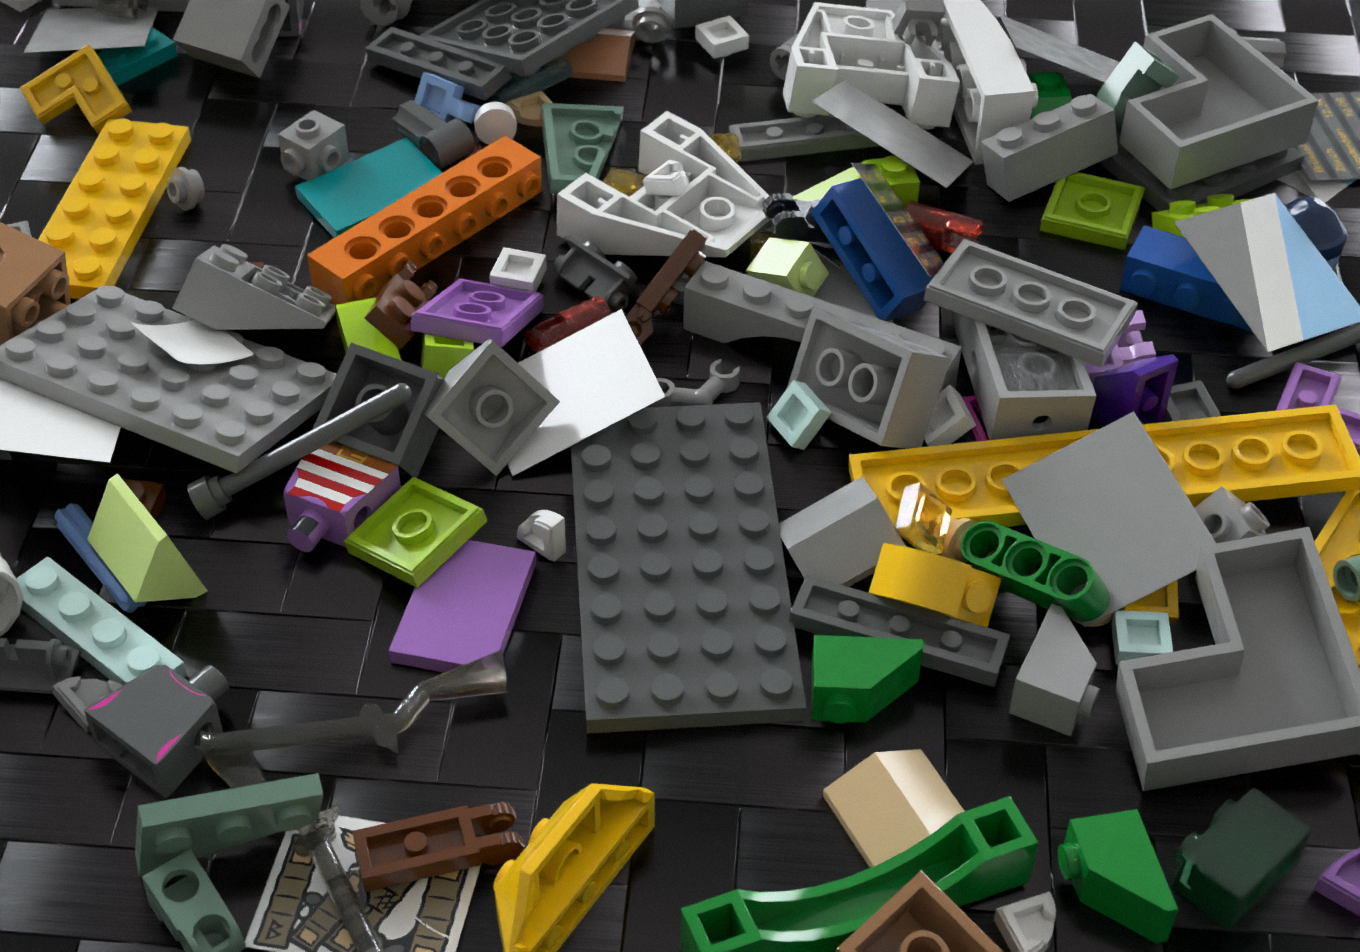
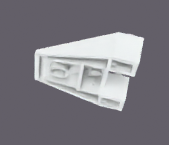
M814 2L791 48L783 96L788 112H793L797 116L811 118L816 115L829 116L828 112L811 101L838 83L846 80L883 104L902 105L909 121L922 129H933L936 126H950L960 81L953 65L932 46H927L921 36L916 35L912 44H906L903 34H894L892 20L895 13L891 10Z
M666 111L640 131L638 171L648 176L668 160L678 161L686 171L689 180L687 188L679 196L647 195L643 186L629 197L593 176L584 173L557 194V235L565 239L568 234L582 244L585 241H590L607 255L671 256L687 233L694 229L707 239L702 250L707 257H727L771 220L762 211V202L769 195L702 129Z

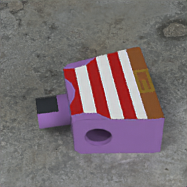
M331 442L303 457L284 490L288 521L292 525L287 531L289 542L303 552L312 551L321 538L346 547L344 540L401 488L398 465L336 442Z

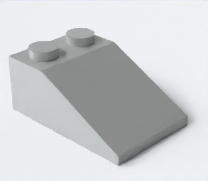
M812 307L787 388L793 380L806 383L831 411L827 419L880 446L904 449L919 448L922 446L951 358L916 342L821 308Z

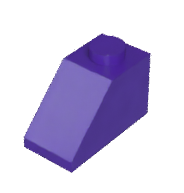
M1173 354L1136 360L1118 368L1106 370L1096 376L1093 384L1096 399L1092 416L1103 427L1132 412H1135L1141 424L1163 422L1179 360Z

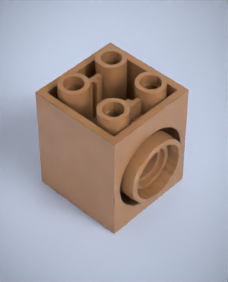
M0 222V345L64 309L71 304L65 252Z

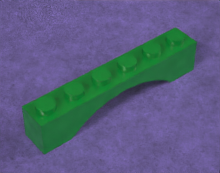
M1008 796L955 815L935 832L909 849L874 867L849 877L815 887L791 891L756 892L737 889L681 908L680 948L682 952H834L920 871L933 881L958 907L1028 883L1039 842L1012 798Z

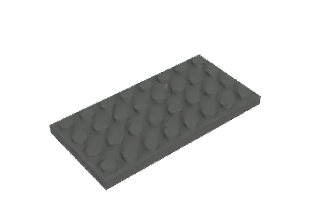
M761 402L643 408L572 445L571 462L587 734L805 721L807 707L794 623L789 622L792 608Z

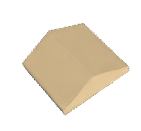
M921 749L874 752L823 790V797L870 868L909 849L935 832L955 815L965 812Z

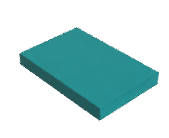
M406 137L335 168L330 172L295 186L297 198L336 238L442 174V172Z

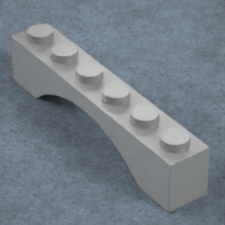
M707 261L703 262L684 287L683 329L722 343L740 338L759 336L786 338L802 342L812 307H817L916 342L951 358L940 392L949 385L954 389L956 388L962 346Z

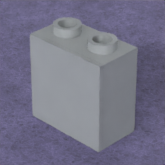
M190 0L173 41L195 59L260 78L290 6L284 0Z

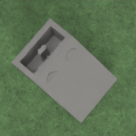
M222 244L220 248L214 245L195 258L172 308L215 330L324 329L336 314L335 305L330 303L332 297L324 291L312 286H306L304 290L288 282L290 276L285 272L269 265H264L263 269L246 261L247 254L227 244Z

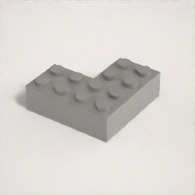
M1213 14L1145 36L1143 47L1161 58L1180 77L1171 87L1165 88L1162 86L1159 91L1127 101L1119 143L1170 190L1307 143L1319 100Z
M1306 527L1200 546L1195 580L1216 645L1119 661L1115 692L1143 791L1360 754V670L1310 528Z

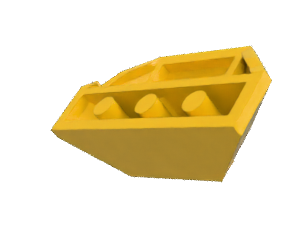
M591 783L564 801L550 819L544 818L536 825L530 836L528 846L515 861L511 859L502 866L494 881L493 889L495 891L497 918L503 952L558 951L655 827L654 792L641 787Z

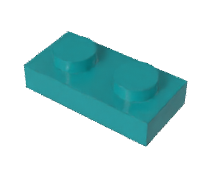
M151 27L145 46L104 48L97 55L118 86L178 56L176 43Z

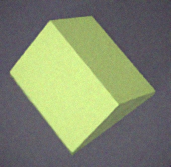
M118 473L110 478L87 540L135 603L196 598L207 592L208 590L173 542Z

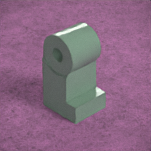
M1135 42L1101 87L1096 98L1114 109L1116 127L1122 130L1128 100L1159 91L1162 86L1165 88L1171 87L1180 76L1161 58Z
M191 849L142 876L150 907L160 922L163 921L175 940L181 943L185 952H240L246 948L244 938L236 921ZM178 875H187L183 879L177 881L176 883L164 889L166 883L173 877Z

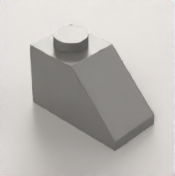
M1051 604L1015 679L1009 713L1071 736L1080 716L1090 719L1099 696L1100 688L1091 685L1097 663L1063 608L1058 605Z

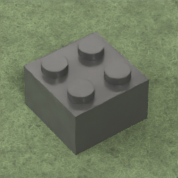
M351 342L313 429L398 383L407 384L412 392L411 398L407 402L333 442L396 464L400 474L410 478H417L439 429L424 413L444 379L438 373Z

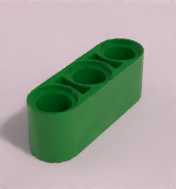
M982 521L970 526L962 536L960 548L964 558L974 569L1002 578L999 588L1047 609L1050 608L1051 604L1058 605L1063 608L1068 618L1080 622L1095 620L1108 607L1110 596L1107 587L1091 564L1082 557L990 521ZM994 549H997L994 552V554L985 558L989 552L993 551ZM1041 566L1036 573L1028 576L1032 569ZM1086 584L1082 591L1071 595L1076 587Z

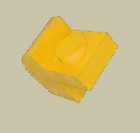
M883 543L868 593L988 627L1002 578L971 568L972 566L947 557L909 547Z

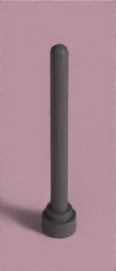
M1360 323L1231 371L1227 375L1226 382L1230 388L1239 389L1292 369L1296 362L1305 364L1360 343Z
M398 383L254 460L237 474L232 472L223 478L219 475L212 478L205 475L188 484V493L195 508L206 520L222 513L227 509L226 504L233 501L232 495L402 405L411 398V389L407 384Z

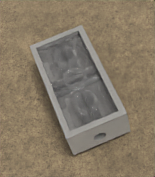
M956 312L952 313L951 319L959 344L962 346L961 351L989 440L1088 430L1096 393L1083 360Z

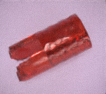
M911 201L906 209L934 248L953 253L963 239L980 244V242H977V239L972 237L976 238L983 234V221L916 201Z
M594 296L588 301L580 302L578 305L567 308V310L557 312L554 317L539 323L538 326L534 325L533 328H529V331L526 332L524 343L532 351L540 352L611 315V310L603 298Z

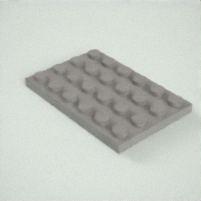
M106 285L97 288L90 294L0 345V379L236 474L319 411L327 398L337 374L326 370L320 364L305 362L286 355L278 348L265 347L244 339L241 334L232 331L226 332L253 352L252 356L219 364L198 365L179 362L131 323L170 325L195 319L166 309L158 302L145 301L124 293L119 287Z

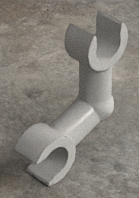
M722 360L714 361L710 365V378L699 389L675 387L674 383L669 379L656 378L665 397L647 406V408L712 405L713 401L721 393L732 392L739 387L740 366L736 367L732 373L723 375Z

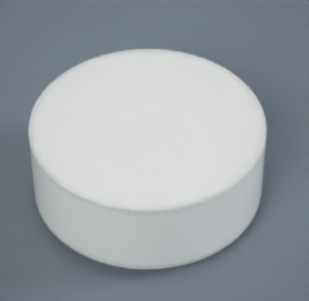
M487 103L481 106L475 114L476 134L482 142L488 145L503 136L512 139L517 131L515 114L504 103Z

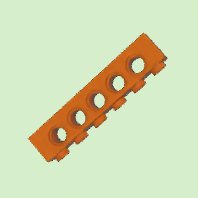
M501 137L307 254L312 287L332 297L330 302L334 305L374 298L379 295L384 285L408 261L417 267V271L542 192L541 157L509 137Z

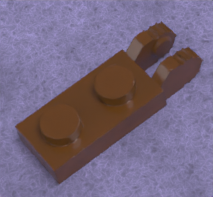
M410 261L384 285L364 317L400 350L416 332L411 331L412 314L428 303L438 288L432 280L424 283L420 288L412 281H409L417 269Z
M504 801L501 803L496 802L493 805L486 804L468 808L465 805L352 831L364 892L480 866V862L493 866L504 861L516 859L525 849L523 838L519 836L517 831H504L513 827L517 819L515 809L511 807L509 802L504 803ZM475 833H476V834H479V835H482V836L476 838V837H475Z

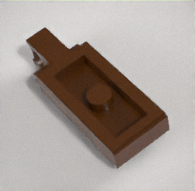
M694 229L687 233L626 316L640 346L653 335L651 317L658 310L665 314L680 292L674 288L684 274L692 278L707 258V255L702 252L707 239Z

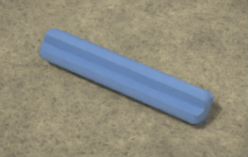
M69 503L65 509H58L54 517L58 522L57 527L122 610L134 612L138 607H144L147 602L135 603L88 542L87 538L93 522L82 508L77 504Z

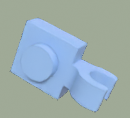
M423 72L414 102L418 105L421 104L445 122H449L456 117L465 122L473 123L475 114L481 107L461 99L465 87L437 75Z

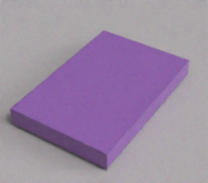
M458 279L412 314L411 331L481 344L490 338L499 347H503L543 311L544 295L533 291Z
M467 540L418 588H414L388 650L390 663L493 682L536 566V552Z

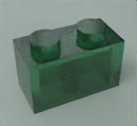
M1253 787L1237 803L1232 799L1227 800L1215 813L1210 822V828L1203 835L1193 832L1183 841L1174 856L1179 865L1172 887L1229 931L1299 863L1312 830Z

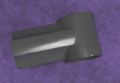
M412 100L400 105L397 115L393 118L394 131L404 138L407 137L439 170L474 151L473 136L466 124L459 119L445 122L430 110Z

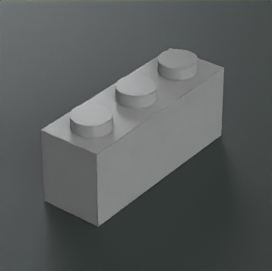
M1092 94L1082 95L1074 98L1068 104L1052 111L1041 112L1029 121L1015 127L1002 129L997 135L981 141L987 185L1010 202L1118 154L1114 109Z

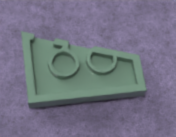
M542 103L541 122L550 193L561 192L584 173L599 180L622 122L624 106Z
M310 774L138 805L135 858L139 877L148 874L189 849L192 850L196 858H200L281 831L297 830L312 821L318 820L323 798L319 774Z

